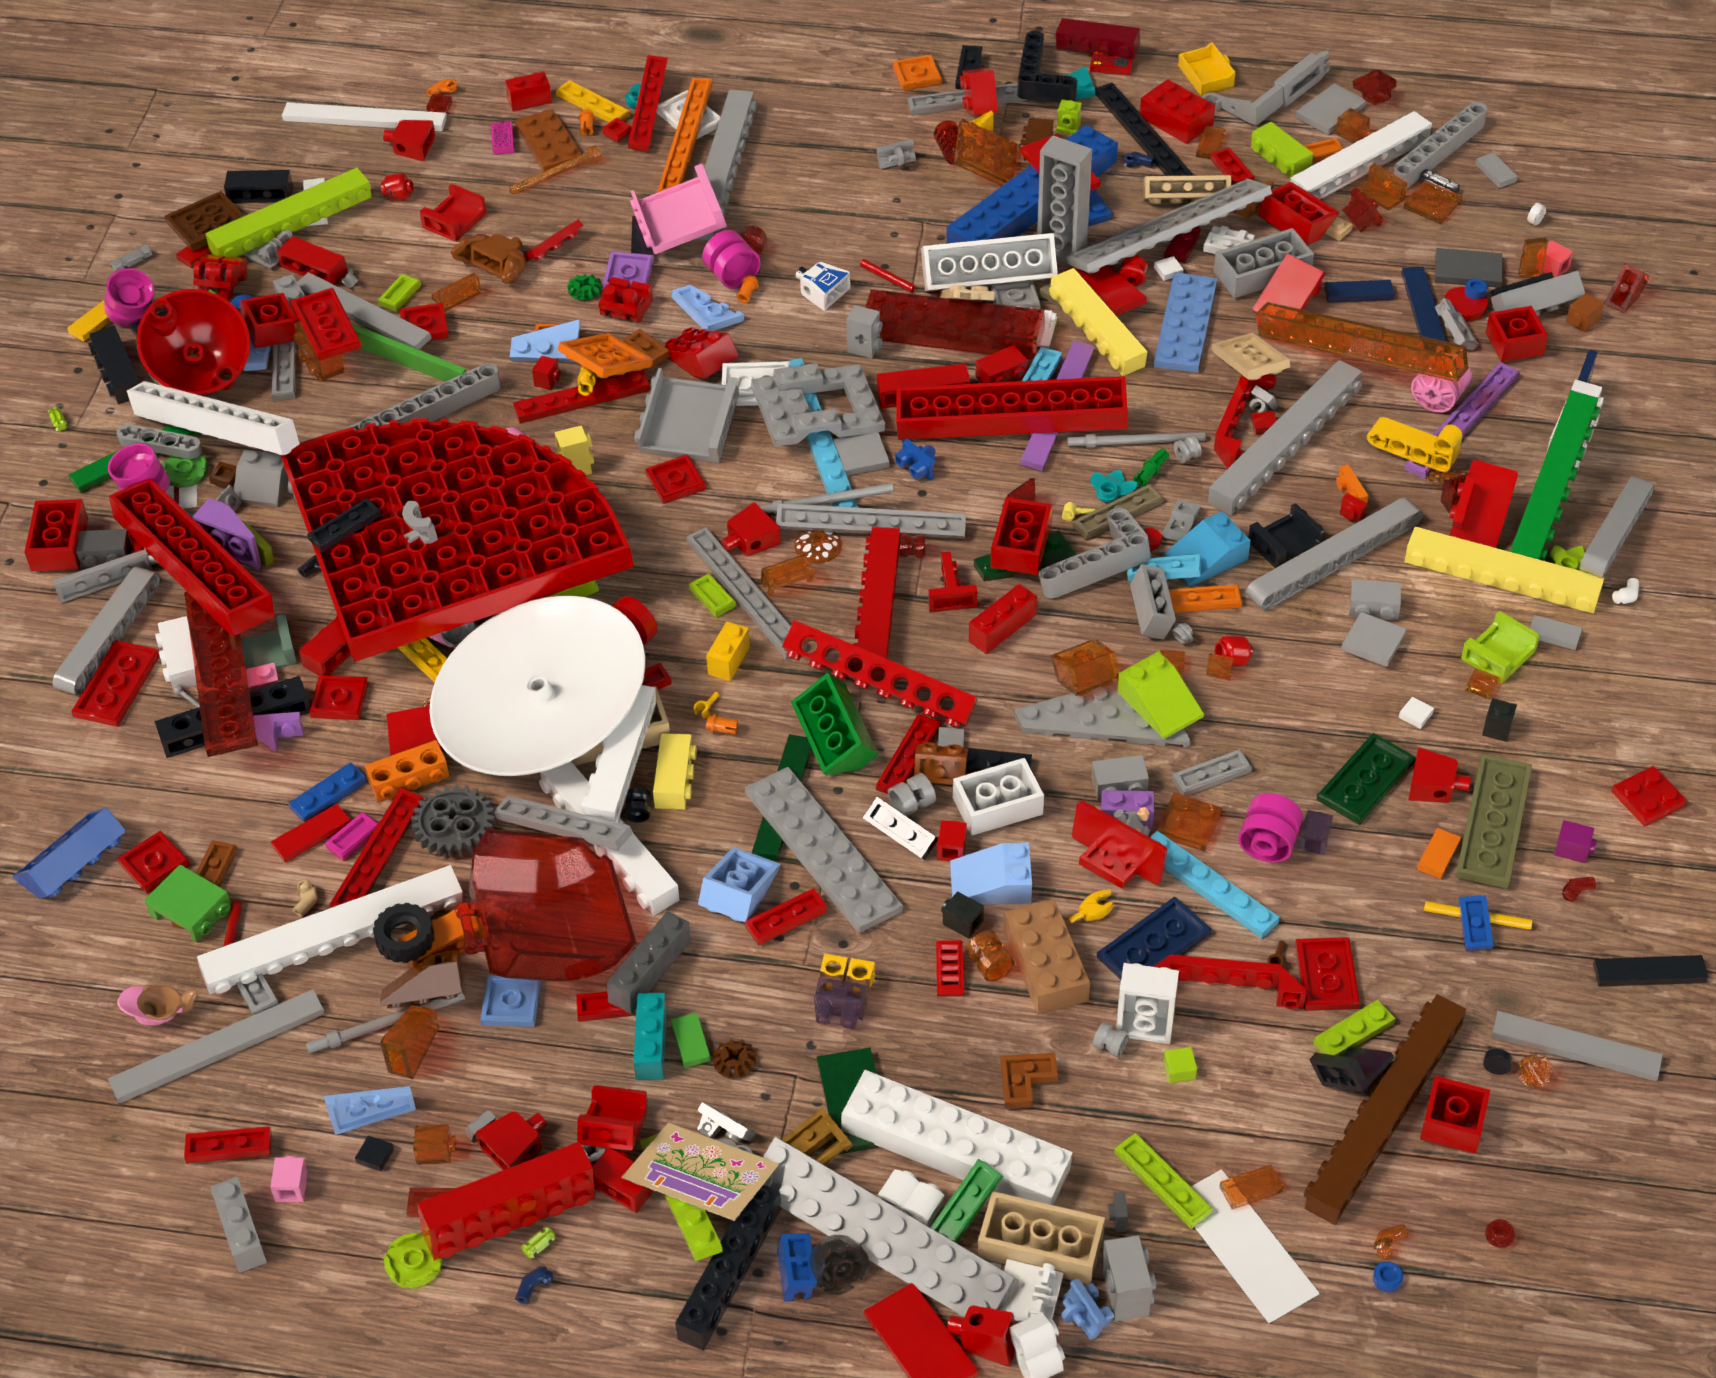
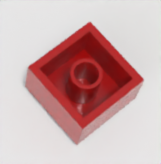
M979 68L962 71L963 76H960V85L965 91V97H962L963 109H966L967 113L972 115H982L989 111L997 113L998 105L994 70Z
M284 293L241 300L240 313L247 324L250 340L254 348L298 341V319Z
M1532 306L1489 313L1486 335L1501 362L1544 355L1548 334Z
M1434 1076L1420 1140L1476 1154L1491 1090Z

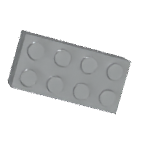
M1291 228L1217 251L1215 253L1214 273L1233 298H1238L1265 289L1286 254L1313 266L1314 254L1296 231Z

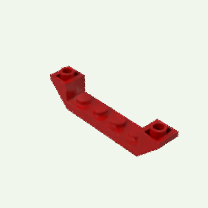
M1269 373L1262 375L1260 379L1249 380L1241 374L1215 433L1214 451L1227 469L1244 454V451L1241 450L1242 440L1232 438V430L1238 427L1239 414H1243L1246 407L1245 400L1250 399L1251 391L1256 385L1266 392L1270 388L1273 389L1277 376Z
M1171 954L1153 966L1178 970L1179 981L1254 986L1262 989L1276 988L1277 1007H1285L1287 1009L1304 1008L1306 988L1280 964Z

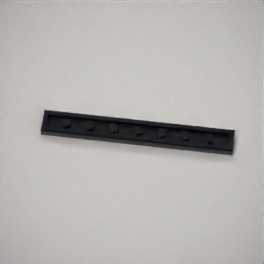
M1113 82L1095 88V95L1144 152L1148 156L1155 158L1154 163L1165 176H1194Z

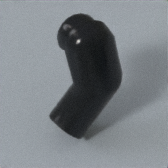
M316 555L312 556L297 569L302 577L305 578L313 571L321 570Z

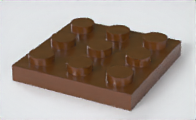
M219 191L164 217L166 223L192 251L208 245L207 232L242 218L245 215L222 191Z

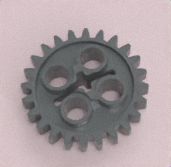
M455 785L454 790H450L448 786H445L442 793L435 789V796L426 794L427 802L420 800V808H414L415 816H412L411 819L416 842L421 843L422 849L428 847L430 854L437 850L439 857L444 852H448L449 858H452L454 852H458L459 856L462 857L463 850L473 853V846L481 848V840L489 841L488 834L494 833L493 826L496 825L494 807H492L491 800L486 799L485 793L479 795L477 788L469 792L467 785L463 790H459L458 785Z

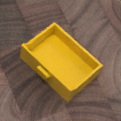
M1213 42L1207 47L1179 54L1178 66L1201 96L1206 93H1214L1234 87L1235 71L1230 66V60L1226 55L1220 53Z

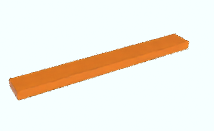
M692 78L657 193L684 182L713 86L712 79Z

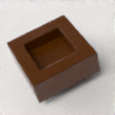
M219 462L209 476L210 484L225 488L229 485L233 486L235 484L237 466Z

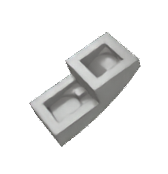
M1178 499L1172 509L1171 518L1164 528L1163 538L1179 541L1191 531L1199 514L1201 504Z

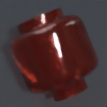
M748 226L740 233V236L760 255L767 243L765 232L760 227Z

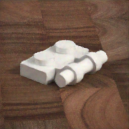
M1213 225L1212 232L1210 231L1204 243L1203 251L1215 254L1217 251L1255 240V235L1242 229L1236 231L1229 229V226L1222 225L1219 227Z

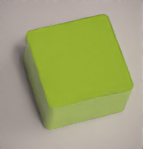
M1191 1047L1164 1051L1163 1063L1169 1083L1196 1079L1197 1066Z

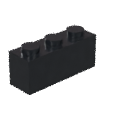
M290 170L227 171L224 183L225 195L232 203H276L292 196L293 190Z

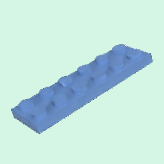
M1174 273L1154 359V367L1198 373L1214 301L1217 278Z

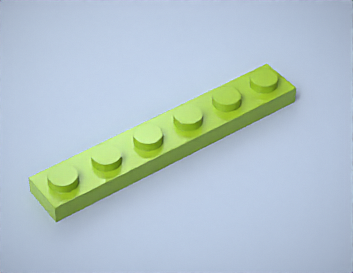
M658 1134L640 1140L643 1152ZM664 1194L695 1262L723 1252L721 1242L705 1209Z

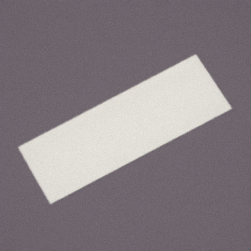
M1222 1169L1191 1186L1213 1208L1212 1214L1197 1224L1195 1229L1268 1323L1273 1322L1320 1294Z

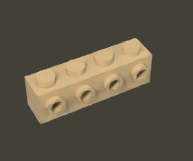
M1231 175L1145 176L1143 179V200H1148V204H1161V200H1170V204L1183 203V200H1191L1192 203L1231 186Z

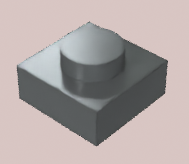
M1114 1192L1113 1203L1108 1204L1109 1221H1114L1115 1232H1127L1128 1212L1125 1192Z

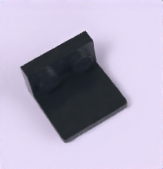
M1352 1047L1343 1057L1315 1053L1309 1060L1322 1086L1364 1092V1090L1370 1087L1375 1078L1387 1068V1065L1394 1059L1392 1052Z

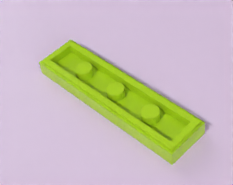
M1136 1132L1114 1148V1153L1190 1229L1212 1214L1213 1208Z

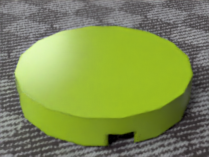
M415 1232L402 1235L394 1240L384 1257L385 1270L391 1281L400 1287L411 1289L425 1286L433 1281L440 1272L443 1262L442 1258L433 1260L424 1237L421 1233Z

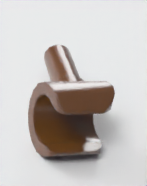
M1279 941L1275 954L1269 956L1267 963H1277L1283 967L1282 953L1285 946L1284 941Z

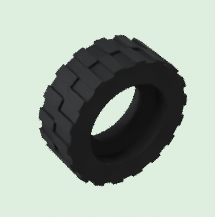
M398 903L395 906H389L374 921L373 934L379 953L384 955L385 959H390L396 963H408V961H415L419 957H423L431 949L432 942L435 939L430 915L417 904ZM413 924L417 928L416 936L408 941L396 942L391 938L392 929L399 925Z

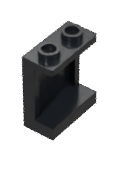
M1295 503L1291 505L1289 515L1265 527L1258 522L1251 524L1248 538L1250 539V544L1274 568H1277L1322 543L1325 531L1304 509H1301Z

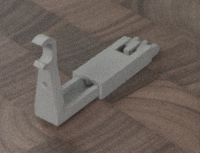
M1322 51L1318 55L1310 53L1274 81V87L1253 103L1251 101L1224 97L1215 93H1206L1202 98L1208 102L1215 103L1216 110L1222 108L1257 126L1281 106L1286 108L1323 79L1322 76L1329 72V52Z

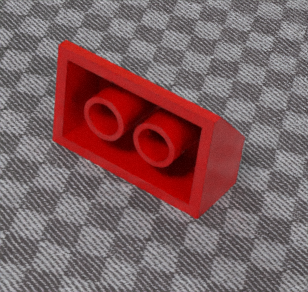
M1293 182L1271 190L1272 194L1264 197L1265 199L1261 201L1258 213L1259 217L1281 231L1293 228L1307 246L1319 241L1339 215V211Z

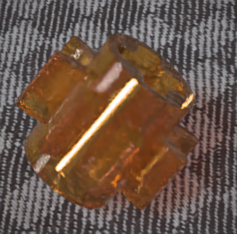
M1531 1054L1519 1062L1521 1069L1517 1071L1519 1073L1518 1077L1525 1087L1531 1083L1534 1089H1538L1548 1084L1552 1079L1550 1073L1553 1072V1066L1546 1056L1539 1059L1537 1054Z

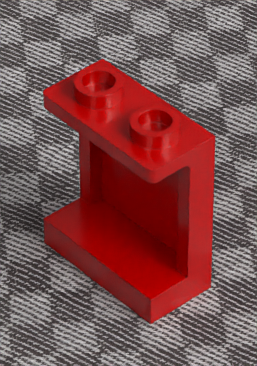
M450 184L448 186L449 196L434 210L424 207L419 212L422 228L457 242L487 214L483 196Z
M594 1085L591 1090V1104L586 1115L580 1114L577 1120V1142L580 1141L581 1145L633 1151L647 1116V1092Z

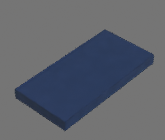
M1174 896L1097 952V959L1121 980L1124 963H1138L1143 966L1153 967L1171 954L1184 955L1211 935L1212 929Z

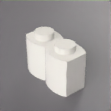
M895 1169L878 1194V1198L930 1227L944 1205V1194L939 1187L931 1183L919 1182L908 1171Z
M1039 1313L1010 1327V1335L1016 1350L1017 1361L1024 1378H1049L1063 1371L1062 1360L1065 1359V1355L1061 1346L1057 1343L1056 1336L1059 1333L1056 1324L1051 1318L1047 1319L1042 1313Z

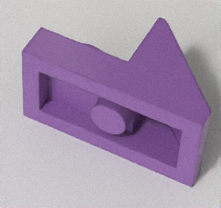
M300 712L249 716L253 735L275 752L278 749V737L303 736L304 727Z

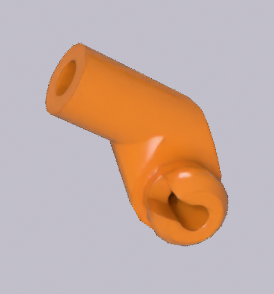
M454 79L441 80L428 88L427 93L431 98L440 93H453L457 90V82Z

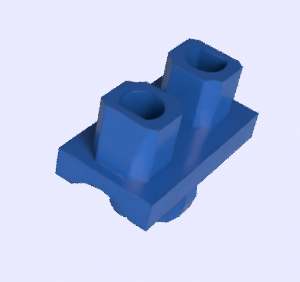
M909 439L902 442V450L895 454L896 464L901 468L910 464L909 473L915 480L923 476L928 480L935 477V474L932 472L936 462L934 457L935 448L931 445L917 447Z

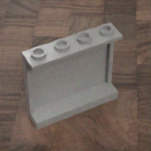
M658 368L656 377L653 376L651 380V393L646 396L645 412L642 411L640 415V429L635 431L634 441L638 444L639 453L676 458L688 454L692 460L719 463L740 393L738 378L728 377L727 384L721 385L663 377L662 368Z

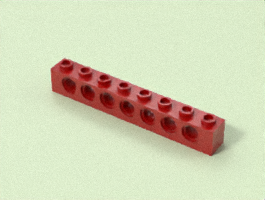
M793 620L782 645V648L787 651L786 656L794 660L800 661V658L810 661L808 665L822 671L824 667L832 670L831 674L839 679L851 678L855 680L854 685L865 690L868 687L877 689L876 694L886 699H890L891 696L900 699L899 704L910 709L917 706L923 709V714L936 719L937 715L946 719V724L955 728H959L960 725L967 726L978 701L977 697L796 620ZM808 642H816L817 648L814 652H805V645ZM831 651H838L840 653V657L836 662L827 661V656ZM855 660H859L863 664L858 672L850 671V664ZM877 670L885 671V678L879 682L872 679L873 673ZM904 679L908 681L906 690L897 691L895 689V684L898 680ZM922 689L931 691V696L926 701L918 699V693ZM944 699H952L954 701V706L951 710L945 711L941 709V702Z

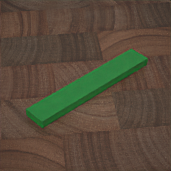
M173 425L161 429L194 437L203 434ZM149 437L146 438L144 441L149 442L152 441L154 438ZM167 442L165 446L173 445L175 442ZM116 452L68 474L70 481L80 493L112 478L108 472V464Z

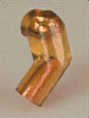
M1404 1224L1381 1230L1378 1233L1373 1246L1374 1250H1377L1379 1258L1390 1257L1393 1254L1391 1249L1393 1242L1408 1238V1232Z

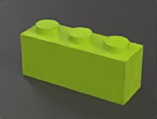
M1269 122L1252 131L1251 149L1291 178L1312 166L1313 153L1274 123Z

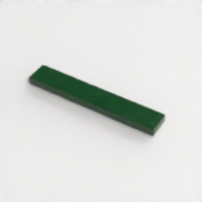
M789 734L777 770L778 772L789 767L801 783L812 750L807 737ZM763 816L752 854L778 861L783 840Z

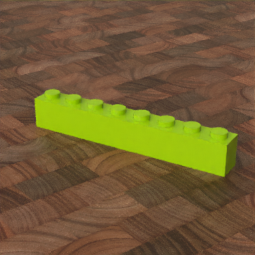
M358 168L352 169L207 232L206 238L209 250L213 255L225 256V258L228 256L238 257L267 244L273 238H277L283 230L295 232L320 221L322 218L329 217L372 198L370 182Z

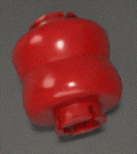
M1138 255L1126 257L1122 261L1119 274L1134 287H1138L1145 282L1148 264L1144 258Z

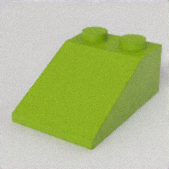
M1159 651L1119 673L1118 693L1163 739L1204 717V713L1176 668Z

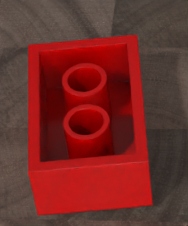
M1169 79L1141 97L1140 114L1148 123L1185 144L1191 142L1214 124L1215 105Z
M1005 497L991 546L990 568L1038 575L1052 523V504Z
M82 499L35 501L24 551L31 572L79 569L80 563L76 554L79 531H86L88 516Z

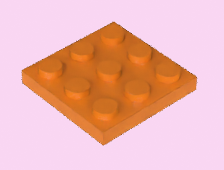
M610 333L559 342L558 351L566 355V358L581 364V367L591 370L600 378H608L616 374L624 375L626 372L641 371L642 369L652 367L653 359Z

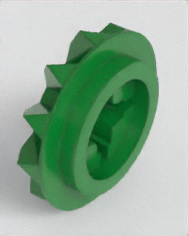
M586 274L583 276L576 275L575 279H570L567 289L571 297L578 300H589L601 293L602 284L600 278H595L594 274L590 276Z

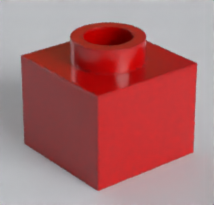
M541 355L532 369L535 387L551 390L554 384L560 380L561 370L559 369L558 359Z

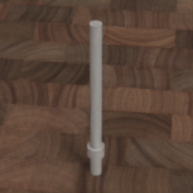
M1205 432L1112 436L1085 434V437H1067V446L1095 448L1096 445L1171 443L1178 440L1185 441L1191 435L1195 436L1198 441H1205Z
M893 483L784 502L781 499L773 501L772 504L760 505L759 507L766 514L774 513L777 515L778 503L822 505L894 492Z
M463 991L453 999L443 1000L441 997H438L427 1003L418 1004L340 1032L334 1030L326 1033L325 1037L306 1043L308 1053L310 1054L327 1047L332 1049L341 1046V1042L465 1000Z

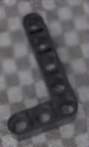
M1039 31L1028 32L1025 38L1018 74L1017 96L1024 100L1061 103V100H1071L1075 102L1077 79L1072 76L1039 73L1043 56L1044 34Z

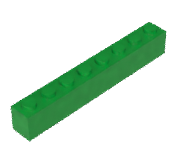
M1570 390L1510 552L1545 561L1548 549H1545L1547 542L1552 543L1556 531L1553 528L1554 522H1559L1563 513V508H1560L1562 501L1567 502L1571 488H1568V484L1570 481H1575L1578 468L1575 465L1577 460L1582 461L1586 448L1582 446L1585 440H1590L1593 428L1590 427L1592 420L1597 421L1600 407H1597V397Z

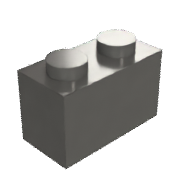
M127 529L79 531L76 554L81 568H91L129 555L132 544Z

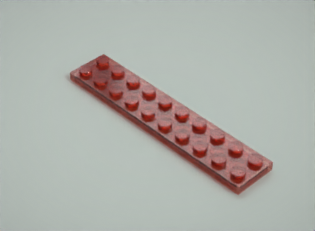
M184 592L207 756L222 755L259 746L241 633L232 637L188 592Z

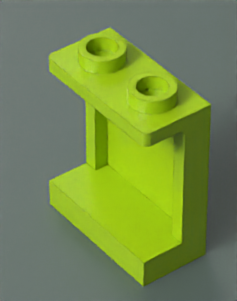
M1498 611L1495 615L1494 623L1476 640L1469 638L1464 643L1461 659L1503 684L1536 651L1540 635L1511 616Z

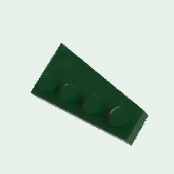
M1059 530L1048 535L1039 571L1076 555ZM991 553L974 559V567L983 581L1013 578L1015 574L1020 573L990 568Z

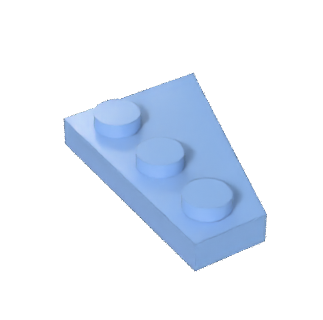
M692 285L672 290L671 298L702 329L715 331L744 321V313L740 311L735 313L729 310V305L723 302L720 304L711 300L710 295Z

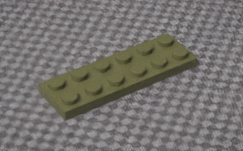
M1481 753L1455 878L1508 889L1532 764Z

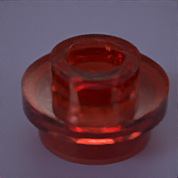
M1497 1219L1487 1225L1485 1237L1491 1245L1505 1248L1513 1243L1515 1232L1508 1221ZM1495 1233H1501L1504 1237H1499Z

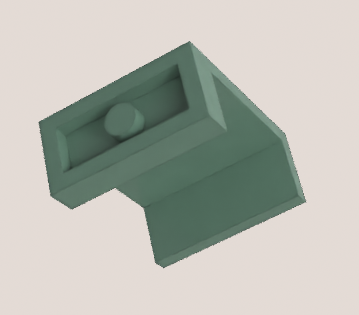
M285 614L276 616L278 630L237 640L235 636L232 637L229 634V638L225 639L228 652H233V655L229 656L232 671H241L269 663H275L276 669L297 664Z

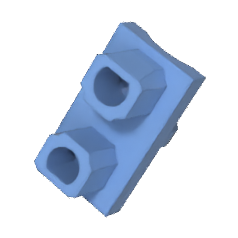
M1078 1278L1071 1281L1069 1291L1062 1298L1066 1309L1061 1317L1065 1323L1075 1321L1077 1326H1081L1091 1340L1098 1337L1102 1328L1110 1325L1114 1318V1313L1109 1306L1098 1308L1095 1303L1099 1297L1097 1288L1093 1283L1083 1285Z

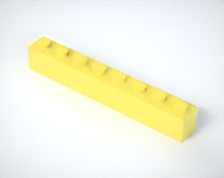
M1415 527L1405 556V563L1594 614L1605 578Z

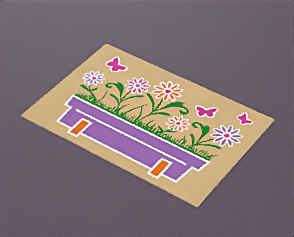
M667 1123L621 1178L735 1221L778 1167L779 1163Z

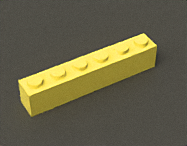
M1074 268L1051 277V287L1049 289L1051 297L1062 306L1065 313L1070 315L1075 325L1083 330L1088 340L1097 346L1099 352L1110 361L1115 370L1122 376H1125L1145 367L1147 350Z

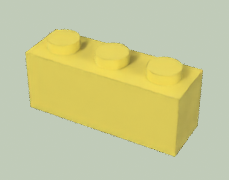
M661 733L653 789L655 809L685 810L687 799H691L692 785L689 784V779H694V764H691V761L696 760L697 746L692 745L691 734Z

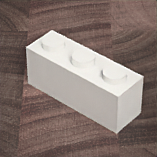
M187 616L158 623L160 633L155 634L158 647H163V650L159 651L162 665H167V668H163L166 683L171 682L173 691L176 686H182L186 689L202 685L203 682Z

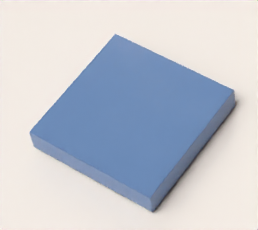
M488 975L480 1018L481 1025L535 1027L542 985L541 977Z

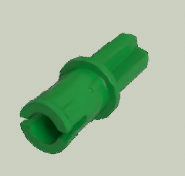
M1161 448L1150 460L1148 459L1143 463L1142 469L1133 477L1138 486H1146L1154 475L1159 474L1160 467L1169 458V453L1164 448Z

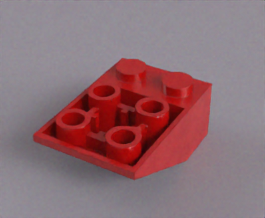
M694 327L683 330L682 335L669 339L665 342L666 345L664 346L669 350L670 357L668 359L693 377L706 379L723 368V363H730L739 357L729 333L695 329Z

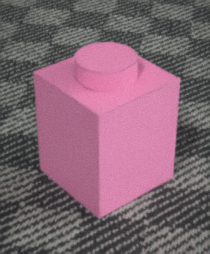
M296 1156L275 1158L270 1187L275 1202H304L308 1176L304 1158Z

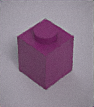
M1563 820L1554 855L1585 863L1588 853L1594 854L1597 839L1592 837L1595 828Z

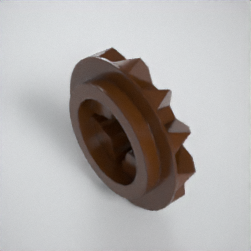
M730 1039L725 1044L720 1042L719 1048L714 1050L713 1054L715 1070L720 1075L732 1079L748 1075L754 1069L757 1060L756 1052L753 1050L752 1045L746 1044L743 1039L740 1041ZM729 1053L734 1056L739 1054L740 1062L735 1059L730 1060Z

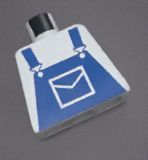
M818 262L810 270L800 267L796 272V278L800 280L801 294L824 311L850 289V272L823 262Z

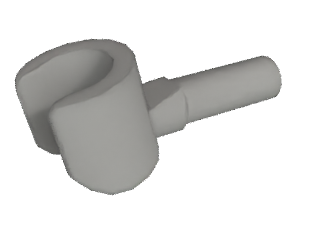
M352 267L348 268L346 277L341 281L349 289L358 282V279L353 275Z

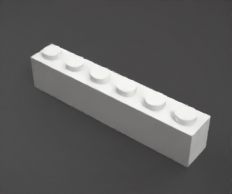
M641 686L636 701L626 717L603 740V752H599L596 759V773H592L590 776L589 794H585L582 800V809L585 810V815L618 822L656 705L655 687Z

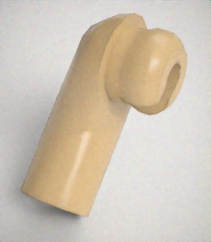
M307 879L298 883L297 889L300 891L301 901L292 909L300 918L318 900L315 885L311 884Z

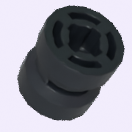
M642 787L630 788L625 798L627 804L625 807V817L631 822H645L651 815L649 806L651 803V793Z

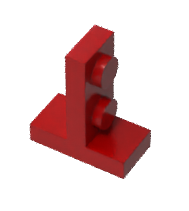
M951 551L941 552V572L944 588L928 589L929 612L977 608V586H961L960 578H955V575H958L957 561H952Z

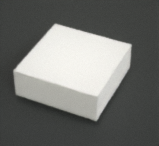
M1174 256L1154 262V269L1163 281L1172 279L1174 273H1183L1184 270Z
M1412 697L1400 711L1399 718L1421 729L1433 714L1434 708Z

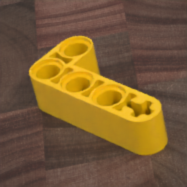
M1380 417L1367 434V440L1371 445L1440 472H1447L1459 456L1463 437L1461 430L1455 425L1444 426L1437 437L1386 417Z

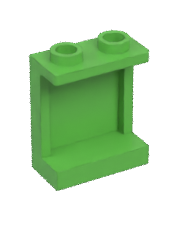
M179 865L144 900L151 917L156 920L161 916L166 917L188 930L192 940L196 942L203 936H206L212 927L221 918L225 917L231 909L227 891L182 865Z

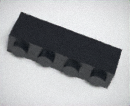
M115 325L89 333L91 343H88L91 355H96L94 360L98 370L102 369L100 374L103 382L109 383L106 384L109 396H114L118 404L130 401L127 390L140 384V380Z

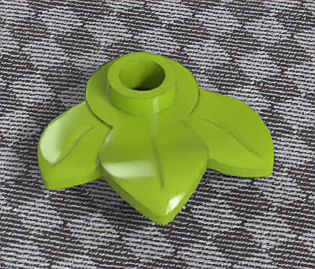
M1558 545L1552 548L1550 557L1555 564L1583 571L1579 569L1585 554L1582 546H1577L1567 551Z

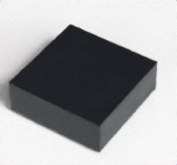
M368 1135L358 1151L355 1161L357 1164L381 1172L394 1150L393 1144Z

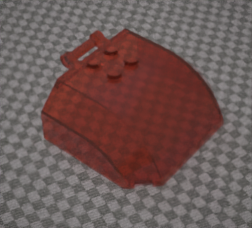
M487 829L473 852L469 883L472 903H460L455 907V913L457 918L460 919L465 938V952L470 955L485 952L490 974L513 979L574 981L595 976L614 967L635 945L636 939L612 860L605 854L600 857L588 848L590 843L583 838ZM470 916L476 917L481 939L475 937Z

